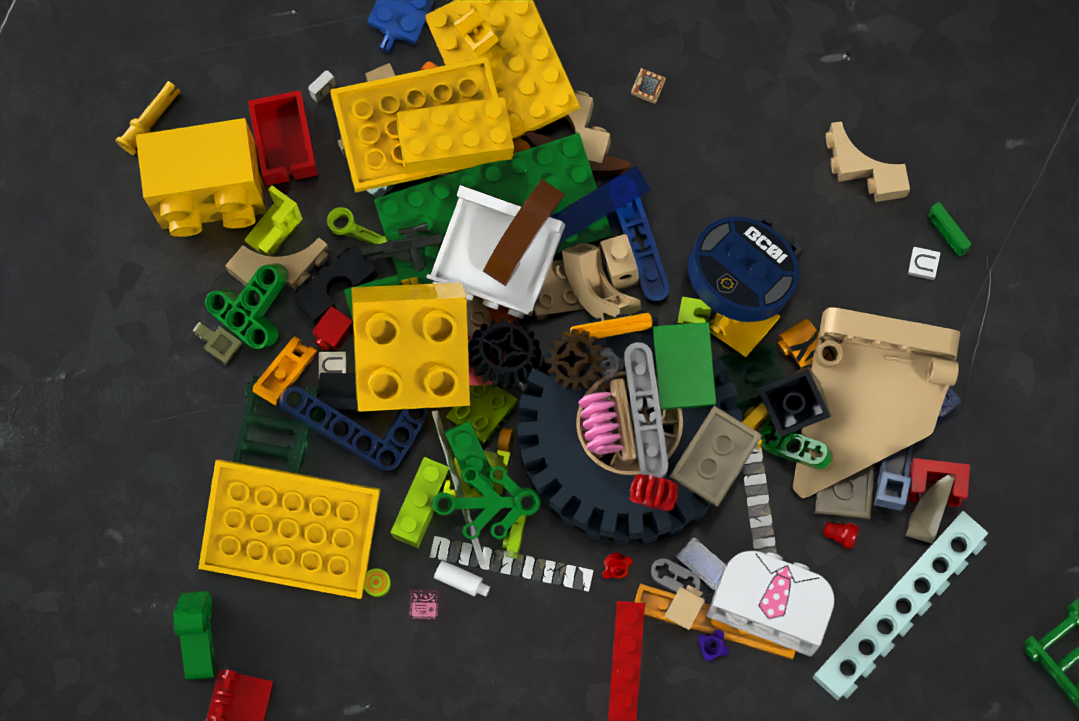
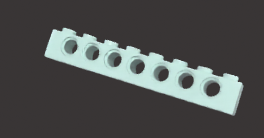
M962 511L817 671L813 679L837 701L842 695L847 699L858 687L854 682L859 676L862 675L866 678L876 667L873 661L877 656L881 654L885 657L895 646L891 642L899 633L903 637L914 625L910 622L916 613L922 616L932 605L928 601L934 593L940 596L950 585L947 581L950 575L954 572L958 576L969 564L965 560L971 552L977 555L987 544L983 539L988 532ZM951 541H961L964 545V552H955L951 548ZM940 560L944 562L946 572H936L932 566L933 561ZM917 580L924 581L928 586V592L924 594L918 593L914 588V582ZM905 601L910 607L909 613H899L896 610V602ZM880 621L888 622L891 626V633L888 635L881 634L877 629V623ZM866 641L872 645L873 652L871 655H863L859 651L858 645L860 642ZM842 662L851 663L854 667V674L851 676L843 675L840 671V664Z

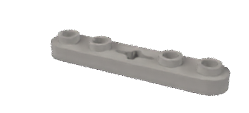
M636 342L627 347L624 362L639 467L643 475L663 478L668 471V459L651 349L646 344ZM642 398H646L649 409H654V412L650 413V425L647 426L644 415L638 413V411L642 410Z

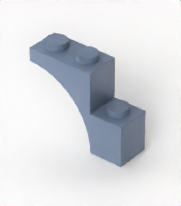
M914 444L881 460L876 482L878 488L874 505L902 511L906 505L911 481L909 472Z

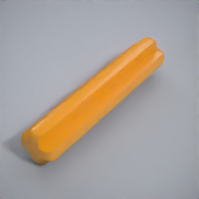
M643 313L578 325L570 328V334L572 329H577L580 334L583 330L590 332L589 338L592 336L603 338L652 328V318L650 313Z

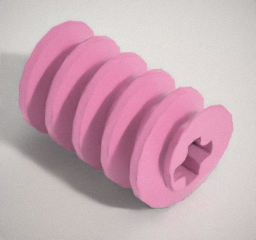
M595 393L579 401V407L584 408L581 412V417L587 419L583 422V428L589 430L585 433V439L591 441L587 444V450L595 454L613 453L623 449L622 445L614 444V441L620 439L621 435L612 433V430L618 428L619 424L610 423V419L616 417L617 413L608 412L609 408L615 406V402L606 401V398L613 393Z

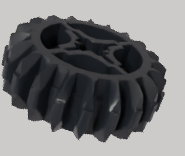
M505 318L498 324L493 319L490 322V326L483 323L480 330L476 329L473 333V337L469 340L468 344L470 368H475V377L483 375V384L491 381L493 389L497 384H502L504 390L508 388V384H511L516 389L519 386V382L524 385L527 383V378L533 368L536 370L539 368L542 351L539 349L540 343L538 339H534V331L526 332V324L518 327L516 326V320L509 324ZM505 348H507V353L502 360V353L504 354Z

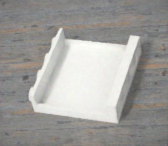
M460 185L456 195L459 199L431 275L427 274L426 278L433 281L432 284L462 282L466 299L472 301L475 296L484 299L482 304L498 310L500 305L509 308L507 314L523 319L525 314L532 317L565 224L551 217L547 219L520 261V266L507 286H504L484 273L483 270L498 242L521 207Z

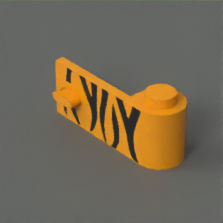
M805 318L779 334L777 346L784 356L789 355L791 358H795L801 369L806 367L812 369L819 333L811 321ZM823 348V358L827 361H833L828 348Z

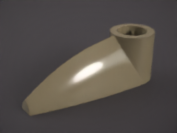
M949 474L924 494L910 516L905 536L933 544L955 475Z

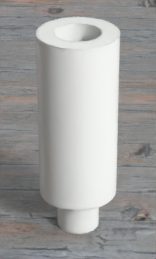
M444 560L439 564L434 576L435 579L474 597L477 593L486 597L490 590V586L482 583L483 578Z

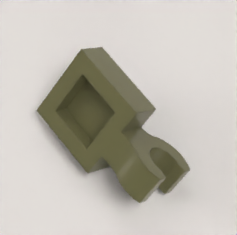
M200 322L193 329L197 337L207 342L203 349L225 365L228 364L242 345L239 339L220 326L215 333Z

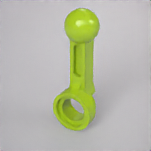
M335 208L327 216L328 227L334 234H345L347 237H354L369 245L381 244L387 240L386 236L379 235L356 224L352 212L347 208ZM339 218L349 220L348 224L343 228L334 226L335 221Z

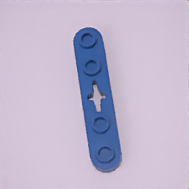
M618 177L610 185V197L623 235L627 234L637 264L642 293L650 303H661L669 295V282L637 187L629 177ZM634 228L638 229L641 237L647 238L644 240L645 252H641V247L637 242H632L635 240Z

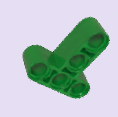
M279 263L263 265L257 269L240 295L231 289L210 292L205 299L206 308L250 347L260 349L272 346L277 342L279 333L276 326L263 315L286 284L288 271L284 265ZM270 270L275 274L274 282H271L269 279ZM255 291L260 296L259 304L254 300ZM220 296L224 298V308L219 303ZM240 312L245 317L244 325L239 320ZM260 329L265 333L264 342L259 337Z
M210 591L181 593L174 610V629L176 636H180L186 680L215 677V658L210 624L212 616Z

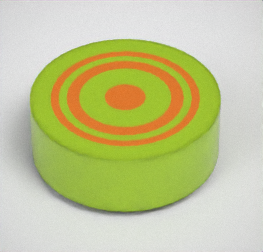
M382 569L369 570L364 584L367 594L372 597H382L387 594L391 587L389 575Z

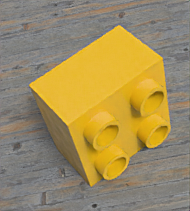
M245 118L136 135L143 198L162 229L169 228L170 235L176 237L196 235L202 231L201 223L223 220V226L226 228H244L256 222L255 215L267 212L257 147Z
M462 282L352 287L358 411L470 406L467 306Z

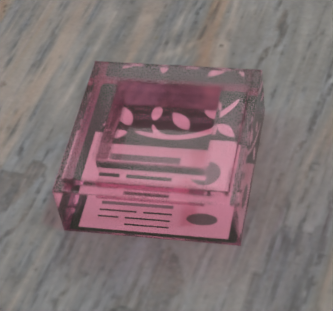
M410 590L409 618L438 619L439 591Z

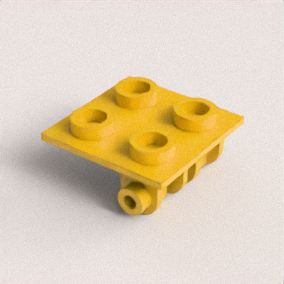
M717 313L709 322V331L712 335L747 358L778 321L780 315L776 314L769 319L758 322H742Z

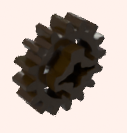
M572 329L571 336L568 332L563 331L561 332L562 340L556 338L552 340L556 345L555 348H547V351L552 354V358L545 360L546 363L552 364L548 374H556L554 382L559 384L563 382V388L570 389L573 385L574 390H581L582 384L584 387L590 388L592 387L590 380L599 381L598 371L606 370V368L601 366V362L606 361L607 357L600 354L605 349V346L596 345L599 338L597 336L589 338L590 332L583 330L580 334L579 330ZM585 344L590 348L591 353L585 350ZM577 356L585 358L584 360H580L575 363L568 362V360H573V358H577ZM561 366H564L568 370V375H570V377L564 373Z

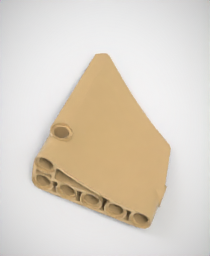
M827 308L823 311L811 370L821 382L831 417L802 428L801 435L824 443L831 450L833 458L829 466L821 470L796 463L792 484L793 491L800 498L809 497L930 436L934 431L950 385H955L958 376L959 363L956 361L960 332L953 329L840 308ZM823 348H829L833 351V361H827L823 358ZM799 442L798 451H799L800 448H801V442ZM809 450V453H810L815 459H816L817 457H822V456H823V453H822V452H821L820 454H816V453H813V452H811V451Z

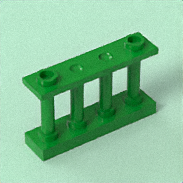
M1078 598L1066 608L1070 612L1066 620L1037 642L1031 636L1023 643L1027 646L1025 651L1029 657L1043 665L1079 709V683L1074 686L1064 674L1065 671L1079 661V646L1057 664L1045 651L1075 626L1079 627Z

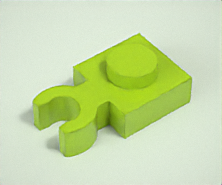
M521 515L511 526V531L507 532L503 539L502 548H507V557L518 559L526 520L525 515Z

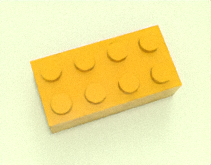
M505 97L397 112L396 124L405 174L511 160L513 157L514 145Z

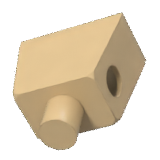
M627 234L601 241L598 247H600L601 257L612 287L618 292L639 287L638 268ZM628 274L630 275L629 277H627V278H625V279H619L620 277H622V276H624V275H628Z

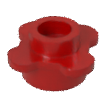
M622 553L610 554L604 560L606 569L602 572L603 577L606 579L610 577H626L628 575V567L633 562L632 558L629 556L624 557Z

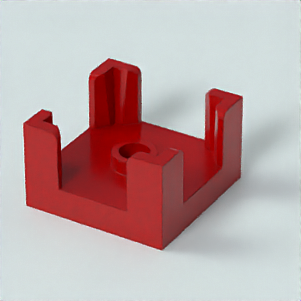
M914 458L910 464L909 478H911L906 501L918 502L919 493L925 492L926 482L935 484L945 476L953 474L955 475L946 505L960 508L962 499L966 500L968 497L970 465Z

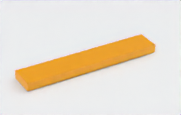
M640 584L635 602L645 603L644 615L676 624L664 617L676 594ZM703 603L690 628L706 634H712L715 630L719 629L725 634L723 639L792 660L796 651L706 617L710 604Z

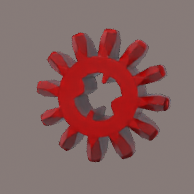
M638 474L631 484L630 500L645 507L669 511L673 509L677 501L678 485L671 480Z

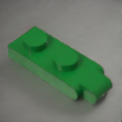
M468 420L444 431L461 470L463 471L466 467L476 468L479 476L495 490L489 477V472L492 468L471 422ZM473 470L466 471V479L473 480L475 472ZM468 483L470 489L475 488L471 483Z

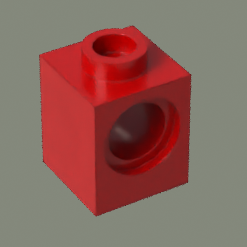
M331 306L312 331L316 339L314 343L326 352L329 349L338 352L353 332V321Z

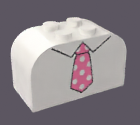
M746 551L733 557L720 577L706 617L811 657L821 644L834 606V594L829 583L820 575L809 571V567L801 563H793L792 565L782 561L783 558L774 553L768 552L764 554L757 551Z

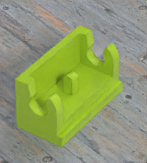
M682 297L677 324L709 322L711 308L702 300Z

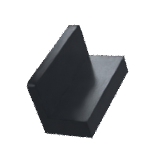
M320 373L319 395L316 398L333 409L358 410L355 373Z

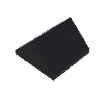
M809 367L757 387L779 437L831 417L821 382Z

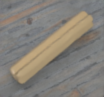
M615 379L610 381L611 393H613L612 400L615 402L614 412L617 413L616 423L619 424L618 434L621 435L620 445L623 446V449H621L624 461H633L638 459V452L624 379Z

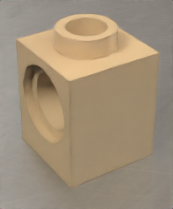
M687 585L686 589L680 587L664 617L690 630L705 601L701 598L702 592L690 585Z

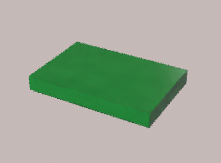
M709 322L653 326L660 410L716 406Z

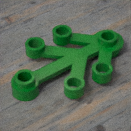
M501 466L493 467L489 472V477L493 482L500 483L513 497H501L479 476L476 468L466 467L461 473L463 481L471 483L484 497L453 498L450 494L442 492L436 494L432 500L433 510L440 515L450 514L453 509L485 508L473 522L464 525L462 532L467 539L477 538L480 530L501 508L512 509L501 522H495L491 525L490 533L497 539L504 538L507 535L508 529L521 515H532L540 507L538 493L530 488L521 489L507 476L506 470ZM496 469H500L503 473L500 480H496L493 477V472ZM468 470L475 472V478L471 481L465 477V473ZM525 496L531 500V504L528 507H524L521 504V500ZM441 498H445L448 501V506L445 509L438 507V501ZM472 525L476 528L474 536L467 535V527ZM497 525H501L504 528V532L500 536L494 533V528Z

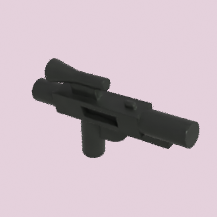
M427 222L414 227L398 229V234H404L405 239L396 241L388 239L381 244L361 247L362 257L373 256L374 260L395 256L401 261L412 260L415 270L418 272L426 269L419 248L442 244V234L418 236V232H429Z

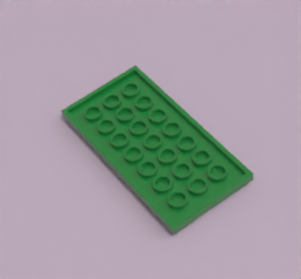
M580 133L515 153L511 160L481 164L374 199L387 240L405 239L404 234H398V229L414 227L427 222L429 232H418V236L441 233L442 240H444L459 199L456 195L460 185L522 207L543 179L565 194L551 218L562 221L565 224L555 254L562 253V250L579 243L589 244L613 236ZM442 244L419 248L426 269L416 272L412 260L401 261L395 256L392 257L400 283L402 280L409 279L411 285L410 278L417 276L419 284H432L433 281L426 277L427 274L431 275Z

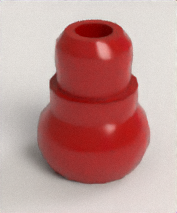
M829 521L825 525L823 535L833 539L834 542L840 543L842 547L851 549L855 546L859 527L851 522L838 524Z

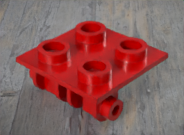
M219 669L206 721H264L273 681L238 674L231 670Z

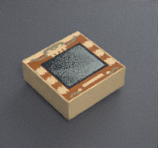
M641 68L631 95L656 104L666 78Z

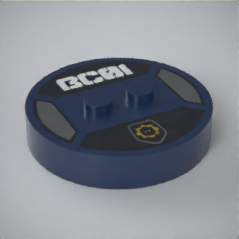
M727 217L708 225L701 232L688 258L689 278L698 296L715 312L737 321L758 322L773 317L784 308L798 284L799 267L796 256L788 242L768 225L746 217Z

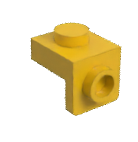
M475 8L454 23L478 57L499 41L498 37Z
M761 403L757 408L754 406L749 408L742 417L744 419L742 423L756 431L769 416L765 405ZM761 439L755 447L756 450H759L762 447Z

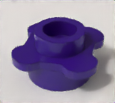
M717 629L712 634H701L699 636L698 643L701 645L705 660L712 661L719 655H728L730 649L725 644L723 639L725 634L722 630ZM712 643L716 644L715 648L711 646Z

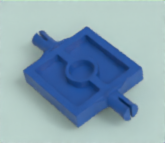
M377 0L367 25L380 30L385 35L379 49L382 51L385 49V52L389 53L394 40H405L416 45L426 22L425 15L430 13L435 0Z

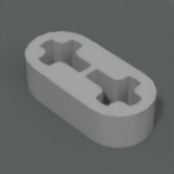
M665 558L658 559L653 563L651 577L660 586L676 594L680 587L683 588V584L676 581L677 578L683 581L691 578L693 580L692 585L696 587L695 589H700V579L695 573ZM667 565L668 572L675 577L672 579L664 576L661 579L658 577L659 572L655 569Z

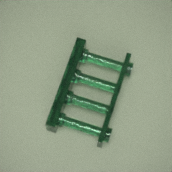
M253 375L252 382H248L245 388L244 397L247 398V403L231 462L243 463L245 451L285 458V461L288 462L286 472L301 474L312 428L297 419L289 421L255 414L258 398H264L253 392V386L259 380V376ZM306 386V392L314 397L319 395L317 388ZM288 393L286 402L287 404L298 406L299 397L296 394ZM313 407L310 410V418L313 421L317 409L316 407ZM254 424L289 431L291 435H294L293 445L282 447L248 440L251 426Z

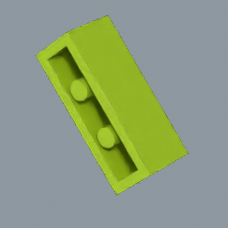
M426 457L423 458L391 530L393 538L419 548L435 512L432 508V500L436 494L443 492L445 482L449 480L451 472L448 466Z

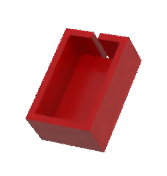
M301 91L248 101L261 173L266 186L290 181L289 176L291 175L294 176L295 180L318 175Z

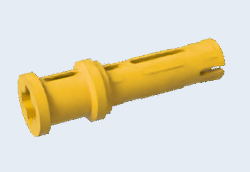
M167 82L140 117L132 119L129 123L130 127L121 137L116 138V143L131 155L137 152L136 135L151 133L150 128L181 93L178 88L174 89L176 87L174 84Z

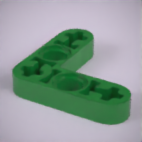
M770 415L768 416L760 432L762 435L761 446L767 452L818 470L829 466L833 456L831 450L824 443L794 432L779 437ZM777 437L776 441L768 442L769 438ZM794 442H801V448L798 452L789 453V448ZM809 450H810L811 452H813V453H816V454H820V453L822 452V453H823V456H822V457H817V458L815 459V458L809 453Z

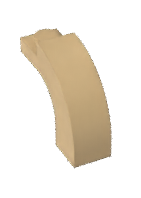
M579 243L562 250L564 268L569 284L581 305L596 319L601 318L602 321L616 318L618 314H629L631 316V314L641 310L639 299L618 292L607 280L602 266L600 247Z

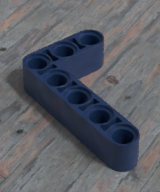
M290 387L284 390L279 397V405L283 411L379 471H389L399 465L429 414V408H419V418L412 419L409 416L408 409H400L381 439L299 387ZM288 393H295L299 397V405L297 407H290L287 404L286 397ZM313 407L319 408L323 413L320 422H315L310 418V410ZM336 422H341L345 425L346 432L343 437L334 434L333 426ZM397 428L403 429L406 433V439L403 443L398 442L394 437V432ZM360 436L365 437L369 442V447L365 452L360 451L357 447L356 442ZM383 451L389 452L392 456V462L389 466L383 465L380 461V455Z

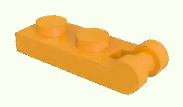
M294 336L255 383L253 392L276 406L279 402L280 394L292 386L308 364L315 359L318 350L312 346H305L302 344L301 339Z

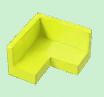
M271 185L268 191L273 205L248 234L245 242L262 255L273 257L303 218L297 203Z

